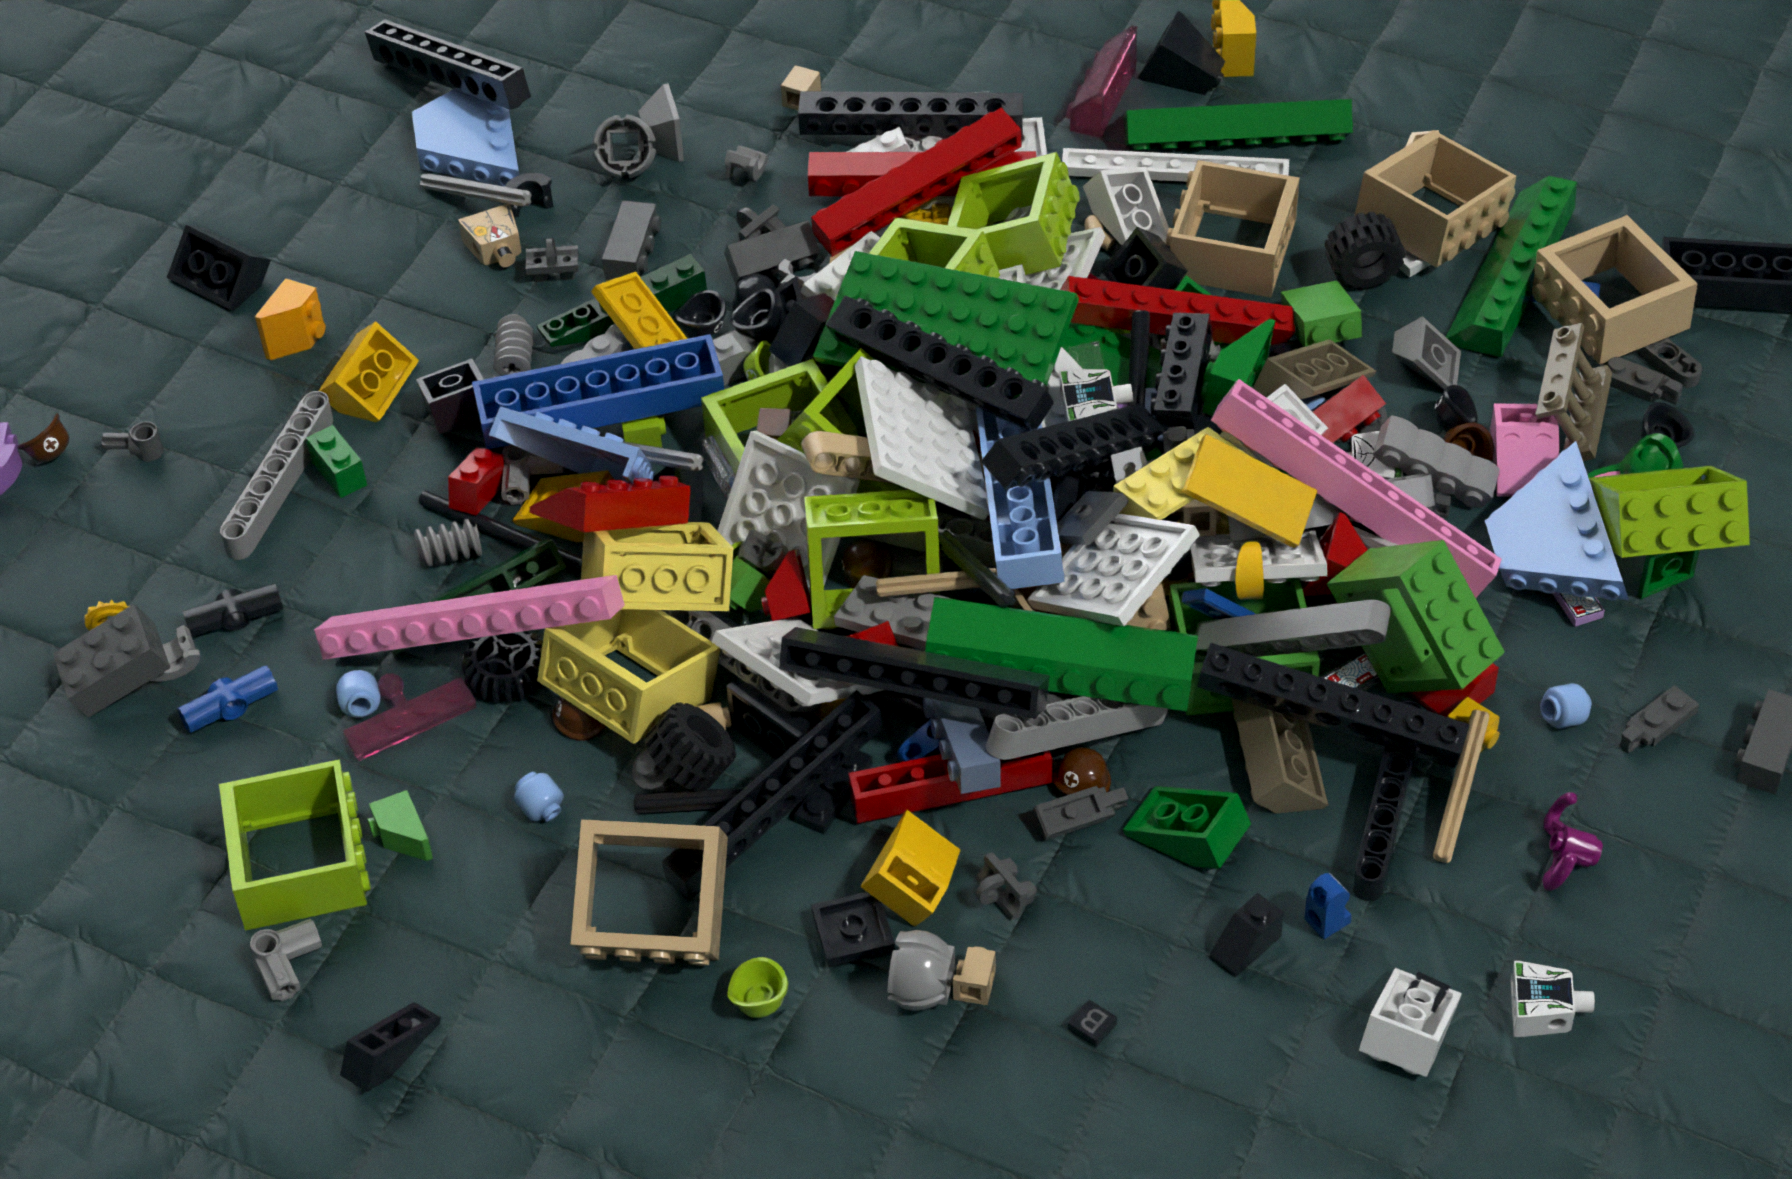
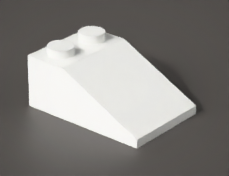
M1146 166L1100 170L1083 186L1093 214L1097 216L1100 222L1121 245L1124 244L1136 227L1158 235L1166 244L1169 227Z
M1395 968L1370 1014L1359 1051L1368 1054L1375 1060L1387 1061L1402 1067L1408 1073L1427 1077L1462 993L1452 989L1446 990L1445 998L1434 1013L1431 1009L1434 998L1440 988L1421 979L1418 988L1408 989L1411 982L1417 980L1416 975ZM1414 998H1420L1425 1002L1417 1001Z

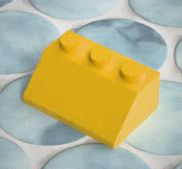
M375 321L356 334L318 391L327 394L330 405L337 412L377 423L383 417L419 359Z

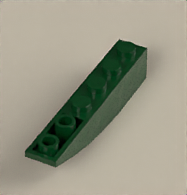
M691 254L641 277L667 313L681 308L692 295L707 290L705 271ZM594 298L536 326L550 347L590 341L599 335L605 334L609 327L615 323L597 299Z
M553 539L544 540L425 603L529 588L566 568V565ZM409 648L395 649L390 651L394 656Z

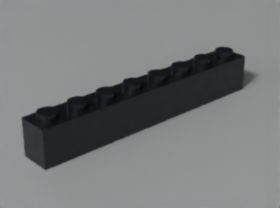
M798 627L789 631L781 640L779 669L1033 719L1037 718L1046 708L1050 675Z

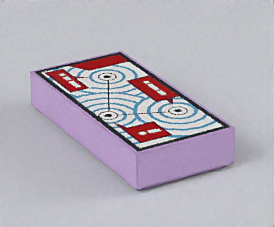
M1552 593L1574 627L1604 617L1605 610L1596 597H1577L1572 594Z

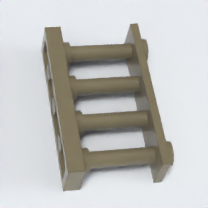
M1578 323L1563 326L1553 331L1535 415L1538 419L1554 415L1566 434L1563 450L1576 441L1582 460L1587 461L1596 458L1612 371L1608 365L1596 368L1591 367L1580 349L1584 325ZM1571 388H1573V390L1575 391V396L1572 393ZM1567 409H1568L1569 412L1571 413L1570 417H1569V415L1567 414Z

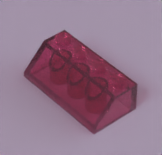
M1132 25L1105 42L1101 51L1096 52L1093 67L1087 69L1083 86H1078L1074 103L1070 102L1067 109L1066 117L1070 119V131L1102 138L1136 71L1137 26Z

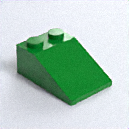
M1269 318L1221 350L1215 363L1209 362L1204 375V379L1208 380V382L1206 381L1200 399L1205 400L1203 413L1213 416L1219 403L1238 379L1251 388L1254 387L1269 355L1275 320Z
M1155 786L1125 826L1123 832L1126 836L1188 865L1220 869L1251 825V822L1238 793Z

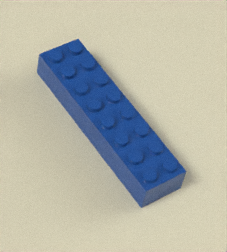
M709 334L474 381L472 385L486 449H493L511 445L489 435L500 407L534 417L536 412L554 418V423H558L559 419H563L577 425L576 429L581 430L582 426L597 428L702 406L701 397L724 390V379L712 337Z

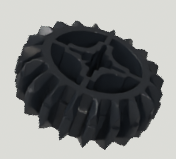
M529 631L476 638V641H469L468 650L464 651L462 671L466 684H468V687H471L475 695L481 694L484 701L493 697L496 704L501 699H506L510 704L512 698L515 697L523 701L525 693L534 695L535 687L543 686V684L537 681L543 641H540L537 633L530 634Z

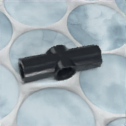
M274 583L244 593L237 589L225 590L216 597L214 602L184 610L183 614L192 637L222 627L229 631L241 630L249 625L252 618L282 610L283 606L277 586Z

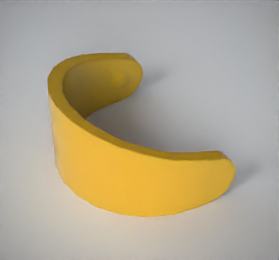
M1258 542L1244 543L1238 555L1235 583L1237 596L1240 600L1263 599V560L1261 546Z

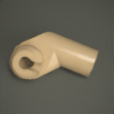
M1088 216L1084 222L1085 230L1101 227L1105 234L1101 247L1106 251L1109 250L1114 244L1115 239L1104 231V226L1097 216Z

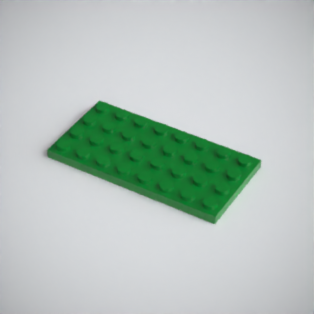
M855 251L827 322L845 295L855 300L862 298L880 312L882 309H886L904 323L907 320L912 321L928 334L935 332L944 337L949 344L954 346L957 343L961 344L977 357L985 355L994 360L999 367L1005 370L1007 367H1011L1017 370L1023 378L1029 381L1037 379L1047 386L1079 297L1074 292ZM825 324L813 357L820 363L844 367L858 350L835 340ZM873 358L874 360H877V361L881 362L882 364L885 365V367H887V368H889V369H891V370H894V371H896V372L901 371V370H899V369H897V368H895V367H892V366H890V365H888V364H886V363H884V362H882V361H880V360H878V359H876V358ZM969 370L963 372L961 375H965L969 372ZM911 376L912 379H915V380H917V381H919V382H922V383H924V384L926 383V382H924V381H922V380H920V379H918V378H916V377H914V376ZM995 382L988 384L986 387L992 386ZM1021 394L1015 395L1012 399L1018 398Z

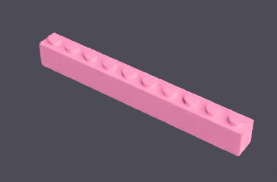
M1240 379L1237 380L1219 403L1211 421L1217 424L1222 431L1230 433L1242 441L1248 449L1256 451L1267 458L1276 468L1283 469L1297 480L1318 490L1317 493L1327 503L1337 506L1346 512L1352 520L1362 523L1375 532L1378 537L1398 545L1444 540L1475 598L1496 577L1502 560L1500 557Z
M617 575L332 616L314 629L324 660L611 619L625 604Z

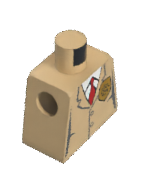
M504 204L458 220L463 243L483 265L499 262L502 267H509L515 262V256L521 253L519 234L510 204Z

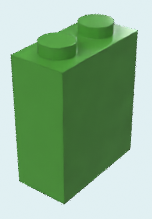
M1337 280L1281 292V305L1292 306L1295 325L1294 335L1303 347L1329 339L1335 343L1362 337L1361 310Z

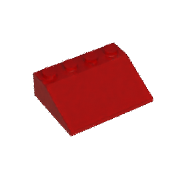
M660 476L659 481H653L648 478H634L633 483H626V481L608 480L607 485H600L596 482H581L580 487L566 488L530 506L529 513L581 532L686 524L689 517L691 486L678 482V478L673 476Z

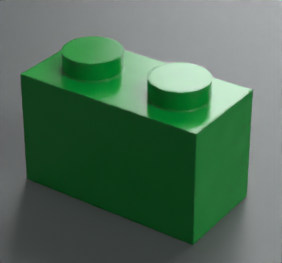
M333 425L306 437L313 465L340 498L367 486L362 460Z

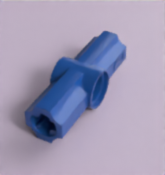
M264 665L235 680L230 678L216 680L209 687L207 694L178 707L177 711L186 730L192 733L222 717L225 720L239 718L246 712L248 704L277 691L278 686L272 672L267 665Z

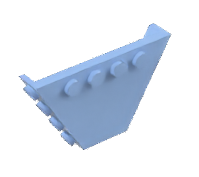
M453 89L412 112L420 169L504 187L512 178L519 175L509 109Z
M500 407L489 433L494 438L578 474L608 470L615 480L626 481V483H633L634 478L654 479L655 472L651 471L653 466L639 447L623 443L624 439L610 433H606L605 437L599 436V431L587 426H582V429L578 430L576 429L577 425L563 419H559L558 423H554V418L536 412L534 417Z
M1575 441L1485 520L1494 553L1502 559L1499 566L1506 587L1516 590L1530 589L1545 593L1572 594L1577 597L1592 596L1611 601L1617 599L1629 601L1577 442Z

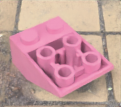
M1494 404L1490 434L1494 443L1493 463L1500 469L1496 482L1497 497H1512L1516 491L1522 489L1540 470L1547 467L1559 455V424L1554 415L1538 419L1535 415L1537 404Z

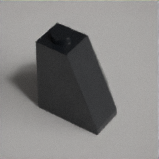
M1177 11L1145 62L1138 79L1206 95L1211 86L1216 88L1222 80L1224 74L1220 71L1225 60L1186 16Z

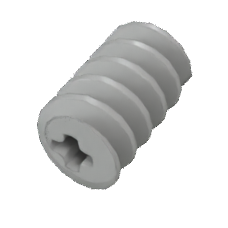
M518 314L504 316L497 324L493 369L501 376L508 375L511 371L519 373L531 370L530 363L532 361L534 331L527 324V321Z
M464 519L463 529H460L455 521L452 522L449 532L444 524L439 525L438 534H435L431 526L427 527L425 537H423L419 529H415L414 536L420 564L422 559H424L429 567L433 566L435 556L441 564H444L446 554H449L455 562L458 560L460 551L466 559H469L471 549H474L478 557L482 556L477 525L475 523L473 527L468 519Z

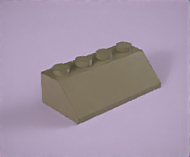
M1329 339L1267 358L1253 389L1267 398L1286 384L1300 399H1304L1351 384L1362 375L1366 378L1373 377L1376 370Z
M1231 698L1234 709L1233 716L1238 726L1239 743L1243 749L1246 762L1245 769L1249 776L1252 789L1251 796L1254 802L1276 814L1324 809L1327 807L1328 801L1309 723Z

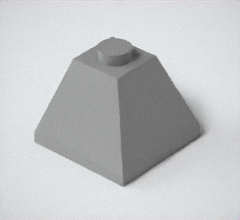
M669 83L663 84L639 109V118L652 129L656 139L653 143L656 153L674 161L682 162L684 161L680 118Z
M1423 316L1395 331L1392 353L1399 361H1402L1412 371L1443 391L1447 386L1457 385L1461 351Z
M734 329L713 338L712 341L722 370L724 385L745 377L744 360L756 350L759 344L757 340L739 329Z

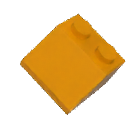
M286 278L255 316L265 358L268 360L311 349L317 340L322 338L326 330L316 287Z

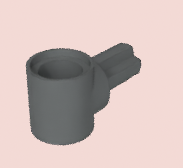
M149 421L135 424L129 433H104L102 435V447L104 449H129L130 454L137 455L141 461H154L161 457L164 451L157 426Z

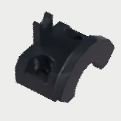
M521 174L512 178L505 185V187L529 191L532 195L530 198L531 204H541L546 209L554 207L550 187L552 179L544 174ZM510 204L514 218L519 217L520 209L523 206Z

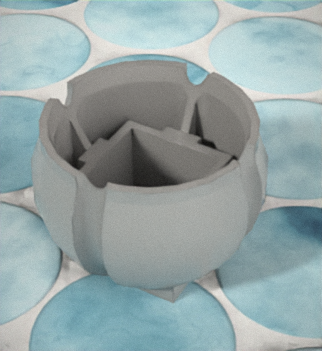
M628 114L624 118L614 115L602 122L595 131L592 143L595 144L596 149L593 151V156L599 167L607 174L616 178H622L624 175L634 178L644 173L652 164L656 155V149L653 148V143L656 139L652 129L640 118ZM638 133L639 160L614 161L612 134Z
M900 931L895 941L899 950H893L890 962L887 993H892L893 995L888 996L889 1003H894L903 1009L912 1011L926 1010L938 1004L947 1005L955 974L954 946L947 945L940 937L928 931Z

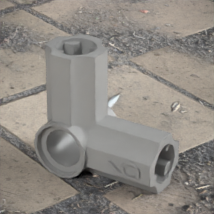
M513 445L505 446L502 451L504 455L502 499L510 502L511 505L522 504L523 501L529 499L530 477L532 474L565 473V468Z
M311 919L279 931L270 929L260 930L251 937L250 946L254 967L260 972L272 1000H280L282 1002L292 998L300 990V983L289 960L322 947L318 930Z

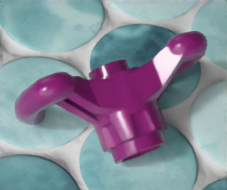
M1572 792L1565 793L1556 799L1544 818L1543 827L1551 835L1549 847L1550 850H1553L1554 857L1551 867L1542 879L1543 886L1547 891L1559 888L1566 881L1575 865L1582 867L1595 866L1601 857L1603 845L1596 835L1568 827L1559 821L1562 812L1569 805L1577 802V795Z

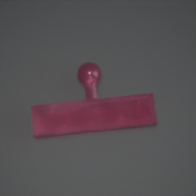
M388 673L380 678L378 687L380 694L385 698L391 699L395 707L347 728L343 732L357 760L361 761L476 708V700L462 677L407 701L402 693L404 683L401 677L394 673Z

